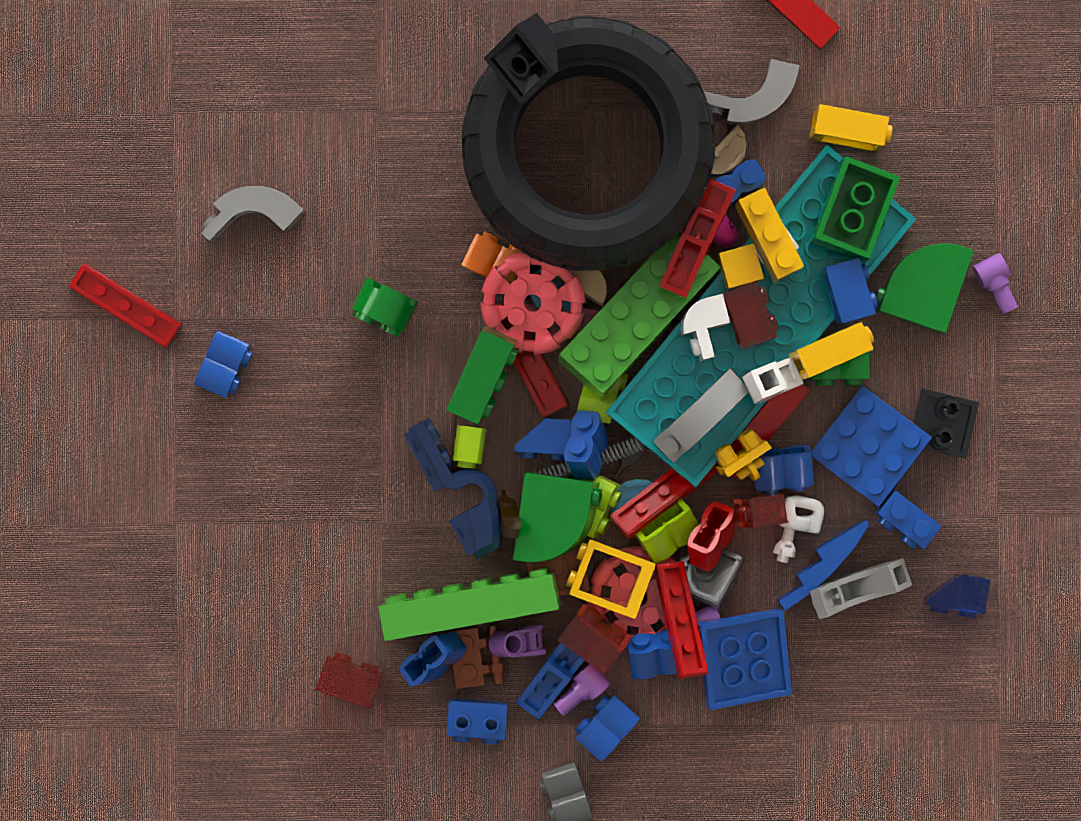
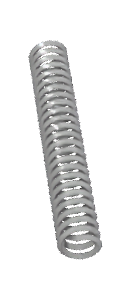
M634 437L635 443L630 438L631 446L627 439L625 441L626 446L623 441L621 442L622 448L618 442L617 448L613 444L614 453L611 446H608L609 453L607 448H605V455L603 452L601 454L602 465L608 464L609 461L613 462V459L615 461L618 458L622 459V456L626 458L627 455H634L635 452L639 454V451H644V445L641 442L639 443ZM566 461L564 462L566 470L563 463H560L562 472L559 465L556 464L558 474L555 467L551 466L554 476H573ZM547 467L549 475L553 476L550 467ZM543 468L544 474L548 475L546 469Z

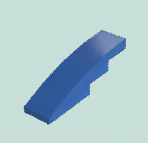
M862 519L814 549L819 560L796 573L795 575L801 584L777 599L783 610L786 611L809 595L811 590L816 589L839 567L869 527L867 520Z
M587 607L528 684L516 703L539 720L590 654L592 648L607 631L610 623Z

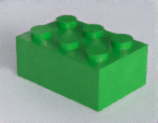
M845 156L838 165L810 242L852 259L859 258L860 262L863 263L871 258L900 176Z
M485 325L446 410L476 424H479L482 418L487 420L497 401L492 398L494 391L500 392L509 374L504 372L506 365L512 366L519 352V349L514 347L517 340Z

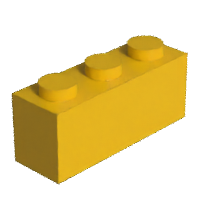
M765 187L738 200L735 207L773 283L802 269L804 264Z

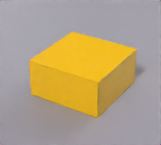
M754 244L721 252L717 255L727 290L764 279Z

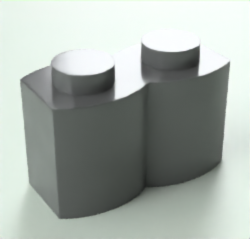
M575 761L542 771L543 778L539 779L538 782L543 796L549 795L552 806L547 807L551 821H586L593 818V812Z

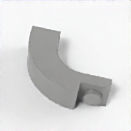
M771 59L762 88L754 95L746 98H731L704 91L712 114L722 115V112H727L725 124L747 125L769 117L781 107L790 95L795 85L800 65Z
M245 186L224 194L213 203L221 212L218 216L215 213L212 214L202 226L205 229L201 233L213 243L233 221L242 215L258 213L269 217L287 233L306 212L289 196L276 189L264 186Z
M729 369L653 442L674 463L748 393L746 385Z
M900 558L830 580L811 590L810 594L818 618L822 619L853 605L898 593L912 586L904 559Z

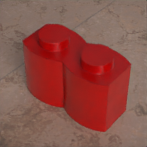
M716 501L706 508L702 516V524L692 531L688 539L689 561L691 565L709 572L718 564L722 549L731 542L735 534L733 508Z

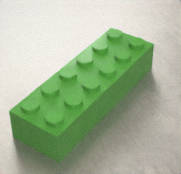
M681 231L653 253L559 354L558 362L600 400L714 279L721 268L707 255L687 298L660 287L661 280L682 235Z
M548 567L531 570L529 576L520 577V573L516 572L502 575L500 581L492 582L491 577L474 580V582H471L470 587L463 588L462 583H456L443 587V592L435 593L434 588H429L413 593L414 597L406 598L405 593L388 596V598H385V603L378 606L384 641L559 610L562 602L556 571L549 572Z

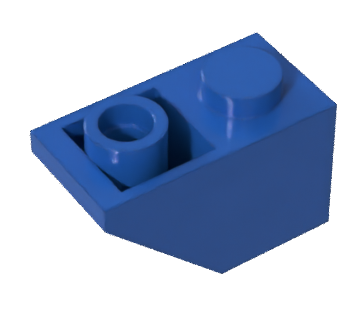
M545 418L514 446V452H520V458L537 459V453L549 454L550 460H565V446L572 436V420Z

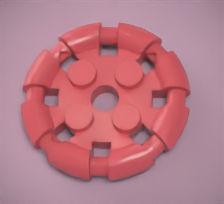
M522 252L504 258L505 262L500 266L493 267L482 287L481 292L484 293V299L480 305L486 326L516 339L517 342L514 347L519 349V353L530 351L537 355L549 353L562 347V342L567 338L572 339L584 318L582 306L586 302L585 292L578 275L574 276L570 270L535 260ZM531 265L542 266L541 273L531 272ZM511 271L515 272L518 276L512 283L506 277ZM558 275L565 282L560 288L552 281ZM496 294H505L504 304L495 303ZM528 295H537L541 299V307L536 310L529 309L525 304V298ZM563 300L571 302L570 311L562 310ZM506 317H508V321L513 325L508 330L501 323ZM554 322L560 326V330L555 334L549 329ZM525 331L536 332L535 340L524 339Z
M628 546L619 549L653 562L641 546ZM615 556L608 560L604 558L595 568L589 580V583H591L590 594L626 607L640 570L639 566ZM670 556L668 559L656 563V565L672 563L676 561ZM623 563L627 572L617 577L613 570ZM654 571L646 589L647 601L640 606L636 619L614 612L618 619L610 623L605 616L610 611L609 609L587 601L589 609L610 623L603 637L611 643L622 648L624 645L627 646L626 639L634 636L626 634L628 625L639 627L637 634H656L667 629ZM603 585L611 587L610 598L601 596ZM660 619L664 627L655 632L651 624L656 623Z

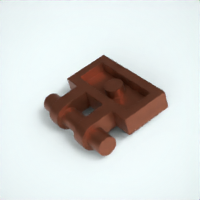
M498 625L486 626L487 638H479L478 627L449 631V633L456 632L467 648L463 657L453 664L456 689L485 686L484 674L492 673L493 684L505 683L504 672L506 671V664L502 662V657L493 655L490 648L491 663L482 664L481 648L489 647V639L493 633L498 631Z

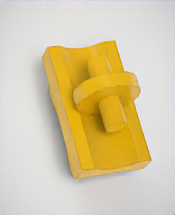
M746 429L737 436L743 447L741 451L735 454L730 444L722 445L714 451L719 463L716 469L720 475L725 474L726 477L737 472L736 475L739 480L749 475L753 481H756L760 478L757 469L765 465L759 456L770 450L771 446L768 441L760 439L752 429Z

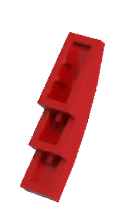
M710 178L701 203L690 218L685 231L679 239L659 285L660 287L687 298L732 202L736 189Z

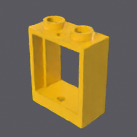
M819 104L813 112L809 140L877 152L886 143L890 142L893 126L888 125L889 117Z
M862 322L795 350L788 355L789 358L792 357L803 380L873 350L871 343L874 342V337L869 327H864Z
M590 538L587 544L582 542L576 559L581 560L578 570H571L566 586L570 587L569 595L636 619L656 564ZM594 549L641 566L626 607L579 590Z

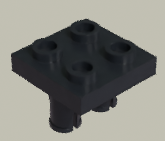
M921 389L913 423L933 438L925 449L966 459L979 402Z

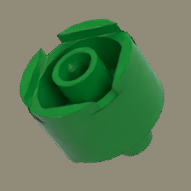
M366 277L351 309L354 310L352 315L371 325L376 320L380 322L378 328L399 337L401 332H405L419 302Z

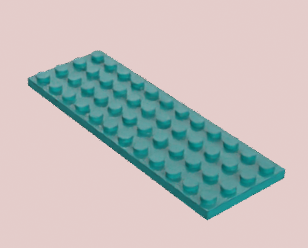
M828 145L823 148L775 206L782 223L799 246L796 250L804 267L773 283L765 265L759 260L764 279L730 290L726 289L721 272L699 298L701 300L723 294L730 323L708 330L715 357L700 362L699 356L693 355L690 345V339H694L693 334L681 336V320L605 412L694 487H697L717 462L714 451L722 445H731L766 401L754 405L748 392L713 428L674 463L653 441L729 369L744 383L742 377L750 371L775 361L778 363L789 358V353L816 342L835 318L821 270L831 265L852 260V258L810 242L838 165L843 159ZM893 199L871 258L865 262L869 276L916 220L914 216ZM751 237L743 246L754 244Z

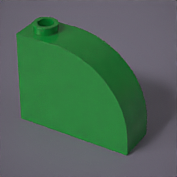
M940 243L925 246L910 253L891 271L884 288L879 287L876 294L878 303L876 312L940 334L946 333L974 250L956 244Z
M525 473L519 512L522 526L519 537L516 538L513 560L524 562L549 561L563 557L578 547L592 527L596 506L599 507L601 504L602 489H599L600 482L539 473Z

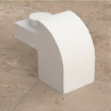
M723 294L697 301L683 316L681 336L693 334L694 339H690V345L693 355L699 356L700 362L715 357L708 330L730 323Z
M792 357L778 363L776 361L750 371L742 377L754 405L804 384Z

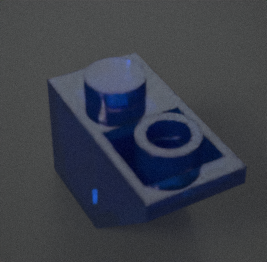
M956 574L924 597L923 603L930 605V611L947 614L949 608L959 610V616L976 618L977 613L985 614L990 579Z

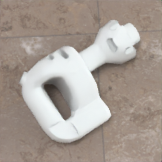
M798 495L785 498L778 520V525L784 527L782 539L775 544L773 553L778 554L777 561L788 563L789 557L795 558L796 549L793 544L795 530L814 534L820 533L824 517V507L816 499ZM795 507L812 510L813 513L810 516L796 515Z

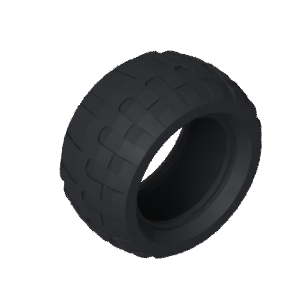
M584 15L574 16L566 20L545 23L556 36L558 72L523 105L517 101L490 66L479 77L471 93L462 125L463 165L472 196L482 214L503 239L522 253L540 262L572 271L616 269L649 256L663 247L688 223L701 203L710 181L715 160L713 114L695 72L666 41L624 20H611ZM597 76L624 85L644 102L651 112L658 129L660 159L653 180L632 202L607 213L594 215L576 214L549 204L527 183L515 156V136L519 122L527 107L546 88L572 77Z

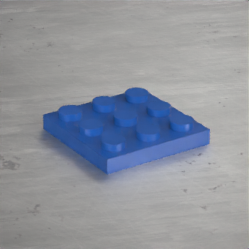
M862 385L811 451V455L815 460L880 508L933 438Z
M776 608L698 623L709 674L703 676L706 708L714 710L792 695L784 611L782 609Z

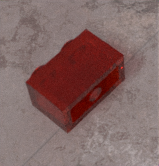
M758 282L723 294L729 320L740 351L777 337L776 331H779L777 320L774 314L769 315L766 307L769 299L765 288H759Z
M763 494L733 499L734 506L731 508L734 509V522L737 523V528H758L788 523L784 494Z
M583 604L566 625L558 640L603 674H606L625 650L630 637L626 635L621 627L612 625L605 620L598 610Z
M335 652L334 656L329 654L325 660L315 690L371 709L384 673L378 672L379 667L368 662H362V665L350 662L352 657L339 652Z

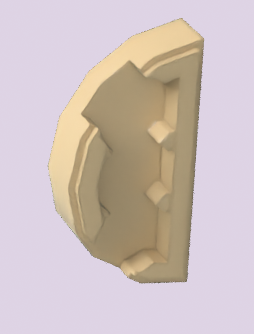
M739 125L715 148V160L711 174L721 175L729 173L743 160L746 153L745 134Z
M570 270L574 276L577 274L581 280L585 297L603 307L607 296V286L602 273L599 270ZM559 275L554 278L557 281L565 284V282Z

